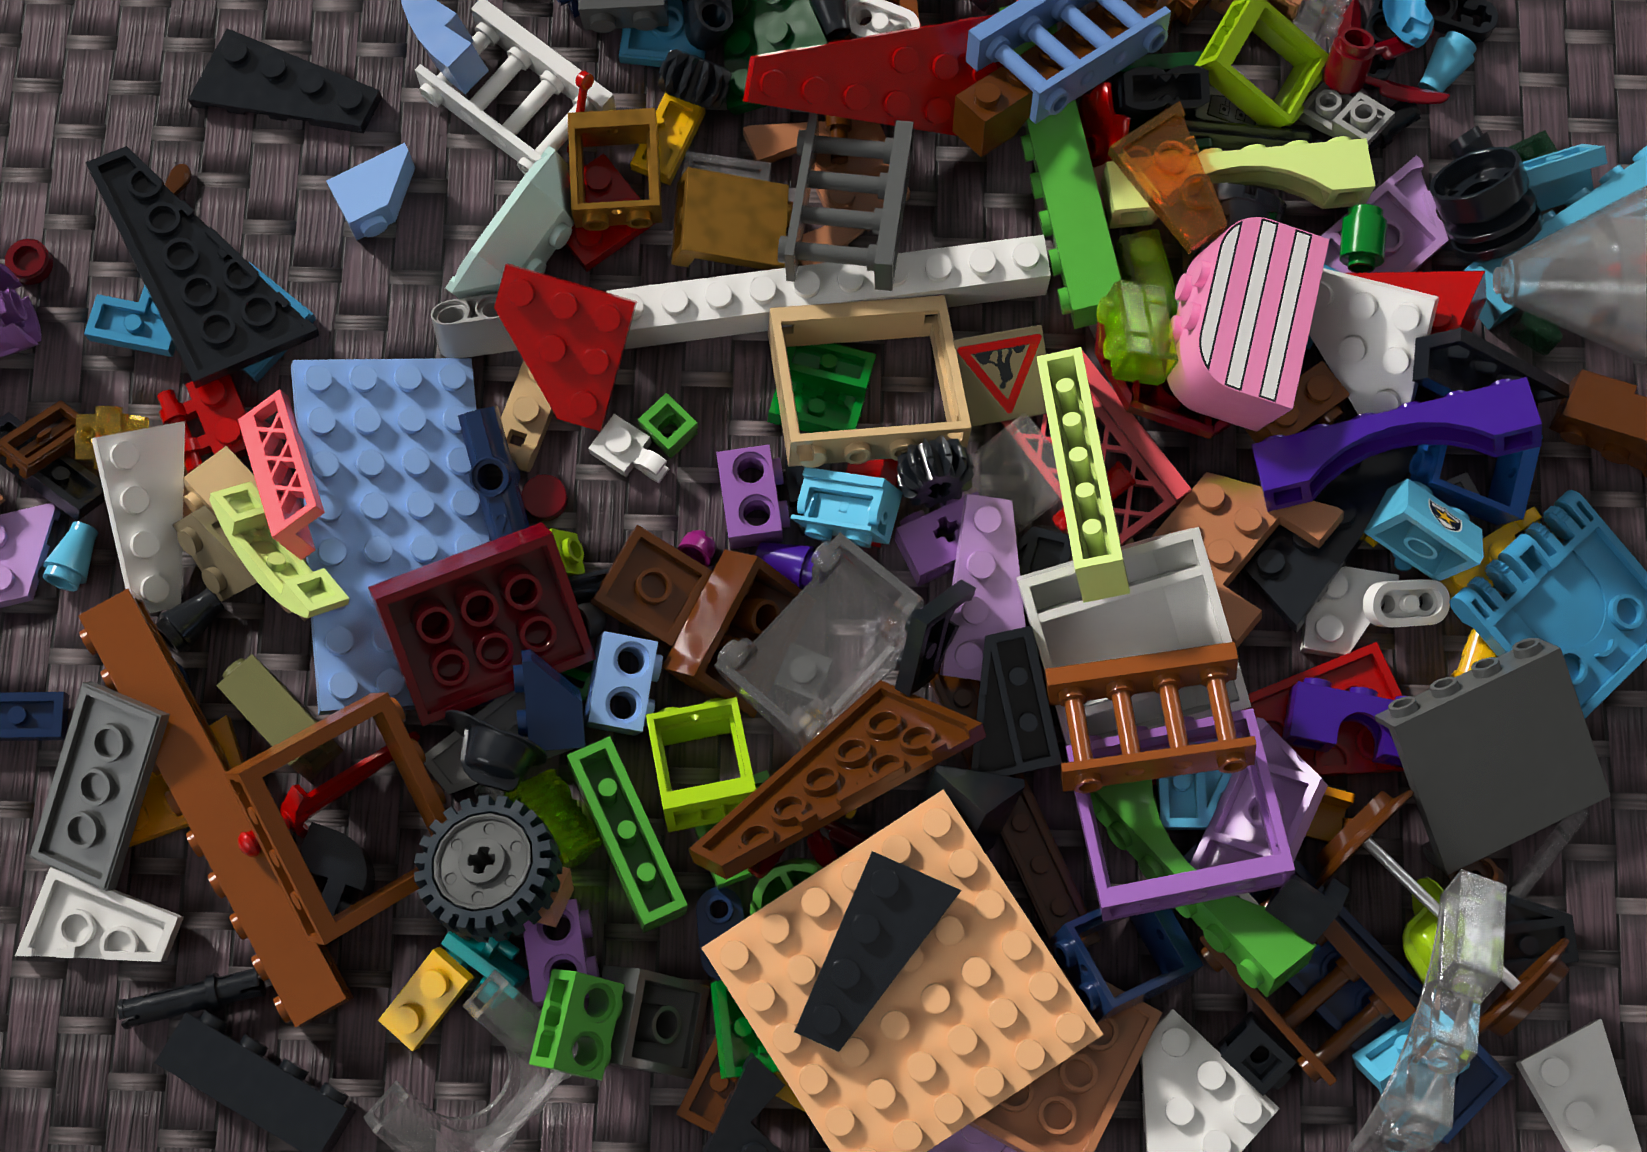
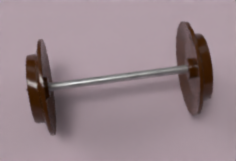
M1382 790L1354 818H1342L1343 829L1315 857L1323 867L1315 886L1319 889L1363 846L1508 986L1467 1032V1035L1473 1038L1490 1030L1501 1038L1516 1027L1533 1010H1541V1002L1567 975L1570 969L1561 960V957L1570 941L1567 938L1561 939L1516 978L1371 838L1414 794L1412 790H1409L1392 798Z

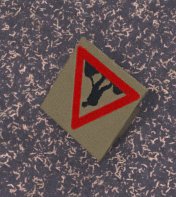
M1042 325L953 340L971 427L1047 414L1037 356L1046 355Z

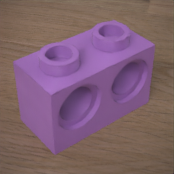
M770 444L716 452L730 550L759 546L762 541L767 543L783 542L782 528L790 527L787 500L778 501L776 485L784 484L781 459L771 458ZM748 468H756L763 473L762 478L754 483L742 481L739 475ZM754 510H762L769 515L768 521L760 526L749 524L745 518Z
M577 899L568 901L561 916L569 919L571 924L569 934L562 940H550L546 933L547 925L541 923L533 925L529 920L523 924L526 929L523 934L533 1003L537 1006H543L552 969H556L563 963L574 964L577 972L600 978L596 956L588 957L585 938L593 937L589 909L581 910V905Z

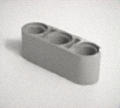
M498 293L447 300L439 303L432 309L431 319L440 354L446 358H467L518 350L494 309Z

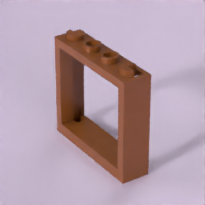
M388 692L370 693L224 773L309 942L326 945L420 889L414 879V872L419 871L417 867L332 917L262 777L373 717L431 837L433 832L429 826L436 819L442 824L447 820L443 814L446 811L443 806L446 804L444 792L436 781L430 779L423 765L426 762L424 751L415 739L410 738L403 724L405 721L403 708L394 697H390Z

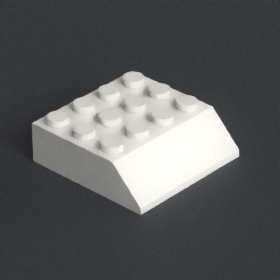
M1199 527L1155 536L1121 546L1130 594L1083 603L1073 561L1016 577L1030 626H1032L1044 675L1047 668L1232 642ZM1238 662L1236 680L1226 683L1232 712L1251 707ZM1196 685L1182 687L1178 690L1183 717L1191 716L1197 720L1213 716L1207 687ZM1153 691L1134 694L1131 697L1136 726H1146L1148 729L1166 726L1160 694ZM1104 698L1087 701L1084 704L1089 736L1098 735L1102 738L1117 736L1118 730L1112 700ZM1055 705L1054 708L1065 746L1071 745L1065 707Z

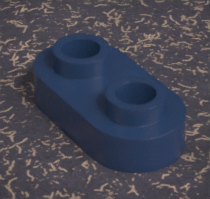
M717 887L707 890L699 898L696 906V916L703 969L712 979L722 981L702 950V947L743 921L744 912L741 900L734 891L725 887L719 890ZM717 902H723L728 906V913L723 918H715L711 915V907Z

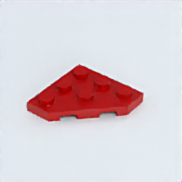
M509 263L505 264L494 309L556 418L601 431L637 301Z

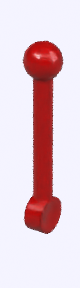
M581 71L575 80L576 86L579 87L576 112H585L587 92L594 83L592 74ZM568 143V145H567V152H568V154H569V143Z

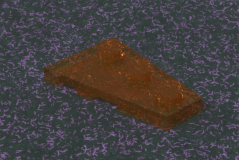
M1181 101L1112 144L1108 155L1188 254L1224 232L1228 223L1211 179L1205 175L1198 156V145L1194 136H1190L1184 120L1186 114Z

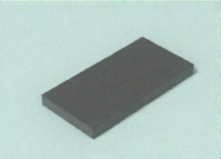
M93 681L82 683L29 857L102 890L110 891L116 889L170 714Z

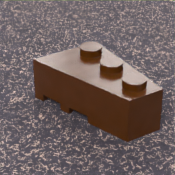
M1582 369L1570 381L1569 398L1561 400L1549 429L1560 433V437L1568 443L1579 446L1586 445L1601 452V455L1610 462L1628 464L1643 471V475L1647 478V397L1636 394L1637 385Z

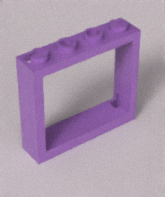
M1253 708L1233 711L1232 716L1237 738L1255 736L1256 739L1255 764L1248 766L1270 851L1269 856L1111 887L1090 793L1082 794L1074 791L1103 922L1281 887L1291 875L1295 874L1292 855ZM1184 716L1189 745L1218 741L1213 716L1197 720L1191 716ZM1136 726L1141 752L1170 748L1166 726L1148 729L1146 726ZM1098 735L1089 736L1093 759L1122 755L1119 735L1102 738ZM1068 745L1066 746L1068 762H1074L1072 746Z

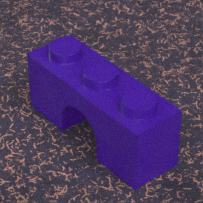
M1305 678L1304 682L1298 681L1289 690L1282 739L1290 746L1327 753L1337 743L1340 724L1353 721L1364 725L1373 736L1374 753L1372 762L1403 768L1390 730L1376 722L1374 716L1389 709L1388 705L1394 700L1377 697L1378 692L1376 690L1366 687H1351L1349 691L1331 688L1332 683L1330 681L1320 678ZM1396 696L1395 700L1406 696Z

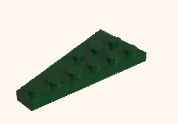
M731 0L734 14L733 22L723 37L724 65L732 75L729 84L730 89L726 97L727 109L734 115L768 106L743 101L750 56L800 47H812L831 42V40L826 38L825 31L809 0Z

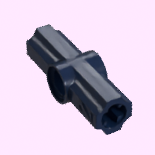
M498 406L458 415L471 465L470 483L479 495L490 540L492 541L529 527L518 485L520 470L511 458ZM492 464L497 465L503 472V482L499 488L492 487L487 480V471Z

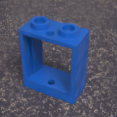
M1418 445L1417 452L1413 455L1409 465L1411 481H1417L1429 487L1433 492V496L1447 506L1456 507L1467 514L1497 526L1524 519L1540 447L1497 457L1487 498L1439 479L1447 445Z

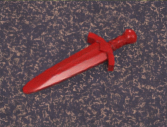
M416 731L409 733L410 738L418 742L420 735ZM387 745L309 793H306L299 784L292 785L280 808L281 816L288 830L291 828L298 836L305 838L309 829L305 824L308 819L394 761ZM250 830L239 834L238 846L242 853L248 857L258 856L262 848L253 831Z

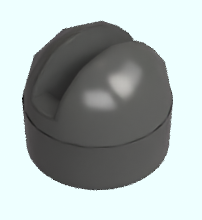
M591 603L579 604L578 608L588 637L592 639L605 629L607 622L606 614Z

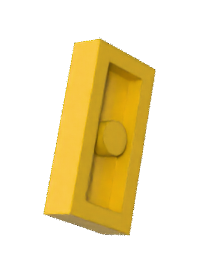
M441 946L437 947L427 956L378 1021L413 1052L421 1047L475 977Z

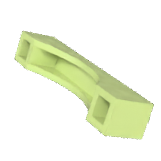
M1347 136L1335 137L1327 142L1320 143L1296 140L1284 146L1275 147L1253 144L1241 150L1231 151L1209 148L1198 154L1180 155L1177 152H1165L1154 158L1137 159L1134 156H1122L1106 163L1101 179L1108 229L1152 225L1165 211L1185 198L1198 194L1201 186L1209 183L1257 185L1279 189L1304 198L1321 209L1366 204L1376 186L1367 139L1351 140Z

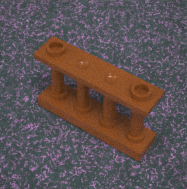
M1235 642L1045 669L1049 706L1061 705L1065 707L1074 762L1061 763L1063 792L1074 790L1077 793L1086 794L1096 792L1103 786L1214 770H1219L1222 773H1235L1244 770L1247 766L1254 765L1257 746L1255 736L1237 738L1226 687L1228 681L1236 680L1238 655ZM1196 685L1207 687L1218 741L1189 745L1178 691L1182 687ZM1154 691L1160 694L1170 748L1141 752L1131 697L1134 694ZM1108 698L1113 702L1122 755L1093 759L1084 704L1090 700Z

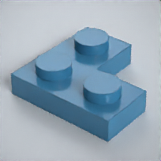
M145 285L139 302L96 295L84 332L89 341L173 357L176 348Z

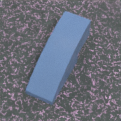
M401 0L408 23L435 66L451 84L466 94L489 70L472 44L474 40L457 13L437 0Z

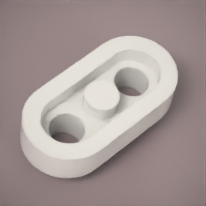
M848 0L849 23L851 27L849 35L853 39L922 26L914 12L886 0ZM872 17L867 25H860L863 18Z
M1437 580L1382 581L1374 583L1366 591L1363 598V611L1368 621L1379 627L1393 628L1434 625L1441 622L1448 614L1450 595L1447 588ZM1420 596H1422V599H1423V604H1422L1421 608L1419 607V605H1420L1419 597H1420ZM1382 598L1384 599V602H1385V606H1384V609H1383V610L1381 609V601H1382Z

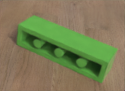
M609 736L568 754V768L643 933L687 913V902L611 737Z

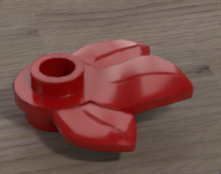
M1103 82L1096 86L1090 95H1082L1078 108L1092 167L1094 168L1119 157L1121 148L1126 143L1130 126V117L1123 114H1115L1111 83Z

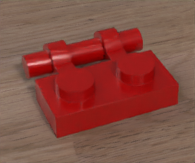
M232 374L198 388H195L192 381L186 383L185 385L191 400L183 403L178 402L174 390L171 389L162 391L157 395L162 408L159 411V415L163 425L185 421L184 465L187 473H190L203 463L200 456L210 452L216 454L225 446L238 459L248 455L238 419L245 415L247 411ZM199 417L205 434L199 437H192L187 422Z

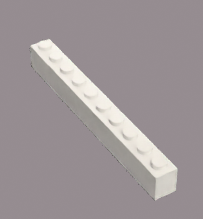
M1044 235L898 253L892 291L875 290L874 271H867V266L826 262L798 266L795 282L786 281L785 268L608 290L606 292L637 301L625 349L768 331L770 308L945 295L948 308L1041 296L1047 293L1051 273ZM782 325V327H792V325Z

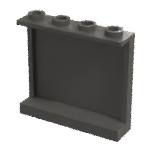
M1539 638L1523 639L1515 643L1511 651L1498 657L1478 660L1471 665V670L1456 677L1438 679L1430 685L1429 690L1414 697L1406 696L1396 699L1388 705L1389 709L1374 715L1376 722L1390 730L1410 789L1414 792L1413 797L1429 838V842L1421 845L1426 860L1447 875L1611 796L1560 647Z

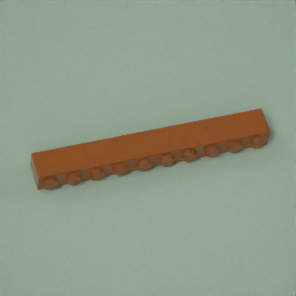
M126 589L78 615L84 626V629L79 631L84 645L92 655L98 653L106 668L100 671V674L107 688L170 714L152 772L156 776L162 774L170 789L164 792L170 808L176 816L183 815L191 831L186 833L191 848L199 858L202 856L206 857L213 871L208 874L212 888L219 898L227 897L235 912L229 915L233 928L242 940L248 938L256 954L251 957L257 973L263 981L270 979L278 994L277 997L273 998V1001L281 1018L285 1023L292 1021L295 1027H303L352 1000L354 996L328 947L308 941L263 850L256 857H248L239 849V834L252 829L224 775L232 767L141 596L130 589Z

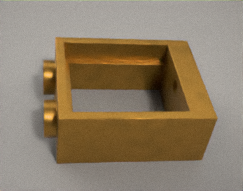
M655 108L567 113L571 211L575 227H583L589 231H602L614 225H627L631 228L641 229L650 227L653 223H663L658 124ZM647 143L649 200L585 202L583 147Z

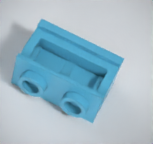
M804 468L802 475L804 480L797 503V512L804 514V516L792 514L791 519L805 528V535L822 541H831L832 535L845 537L844 541L866 548L871 547L872 542L889 544L903 492L885 478Z

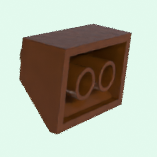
M725 549L664 661L662 668L690 688L712 699L737 697L740 713L755 718L776 677L790 642L794 643L816 600L760 557Z

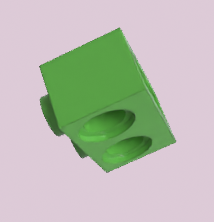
M552 969L529 1065L602 1081L605 1068L611 1059L612 1050L610 1045L616 1021L620 1017L623 1008L622 994L625 984L577 971ZM587 993H588V994H589V1005H588L587 1009L585 1010V1008H584V999H585V996H586ZM577 1041L578 1051L576 1056L573 1058L572 1050L575 1042Z

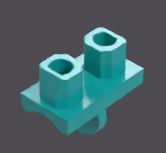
M449 931L441 944L446 947L445 951L467 971L473 967L484 975L474 993L478 999L488 1006L493 1007L498 1004L507 994L523 985L528 978L529 971L513 960L520 949L509 942L508 939L497 942L493 937H489V942L484 943L477 942L471 937L469 941L459 937L455 932ZM512 931L507 932L508 939L512 934Z

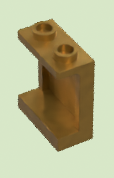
M687 167L676 188L671 265L689 267L696 258L762 270L785 268V263L778 262V245L780 236H786V229L790 226L793 202L788 201L789 185Z

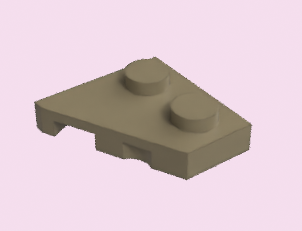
M206 506L199 508L172 525L177 532L180 546L193 557L201 570L204 584L212 593L216 594L221 602L257 583L234 551L217 517Z

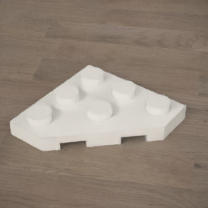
M1323 268L1309 335L1332 373L1349 392L1350 396L1348 399L1358 415L1397 409L1402 404L1413 402L1418 388V384L1412 381L1415 340L1418 337L1431 334L1439 296Z
M1171 1009L1156 1025L1140 1058L1146 1152H1242L1280 1108L1266 1095L1262 1096L1221 1057L1220 1052L1175 1010Z

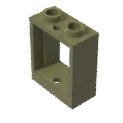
M253 654L247 659L241 658L233 662L222 675L224 679L216 685L272 747L317 723L274 674ZM331 739L288 764L310 782L344 750L334 739Z

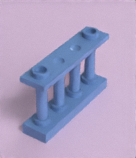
M1018 0L968 31L966 62L977 72L992 62H1000L1033 92L1030 120L1037 124L1049 115L1060 113L1068 103L1147 53L1158 51L1168 37L1167 31L1171 10L1165 6L1149 17L1143 18L1124 0ZM1097 1L1129 29L1112 39L1079 9L1090 2ZM1065 21L1093 45L1096 50L1079 59L1046 29L1057 22ZM1032 41L1064 70L1046 80L1013 49L1025 42Z

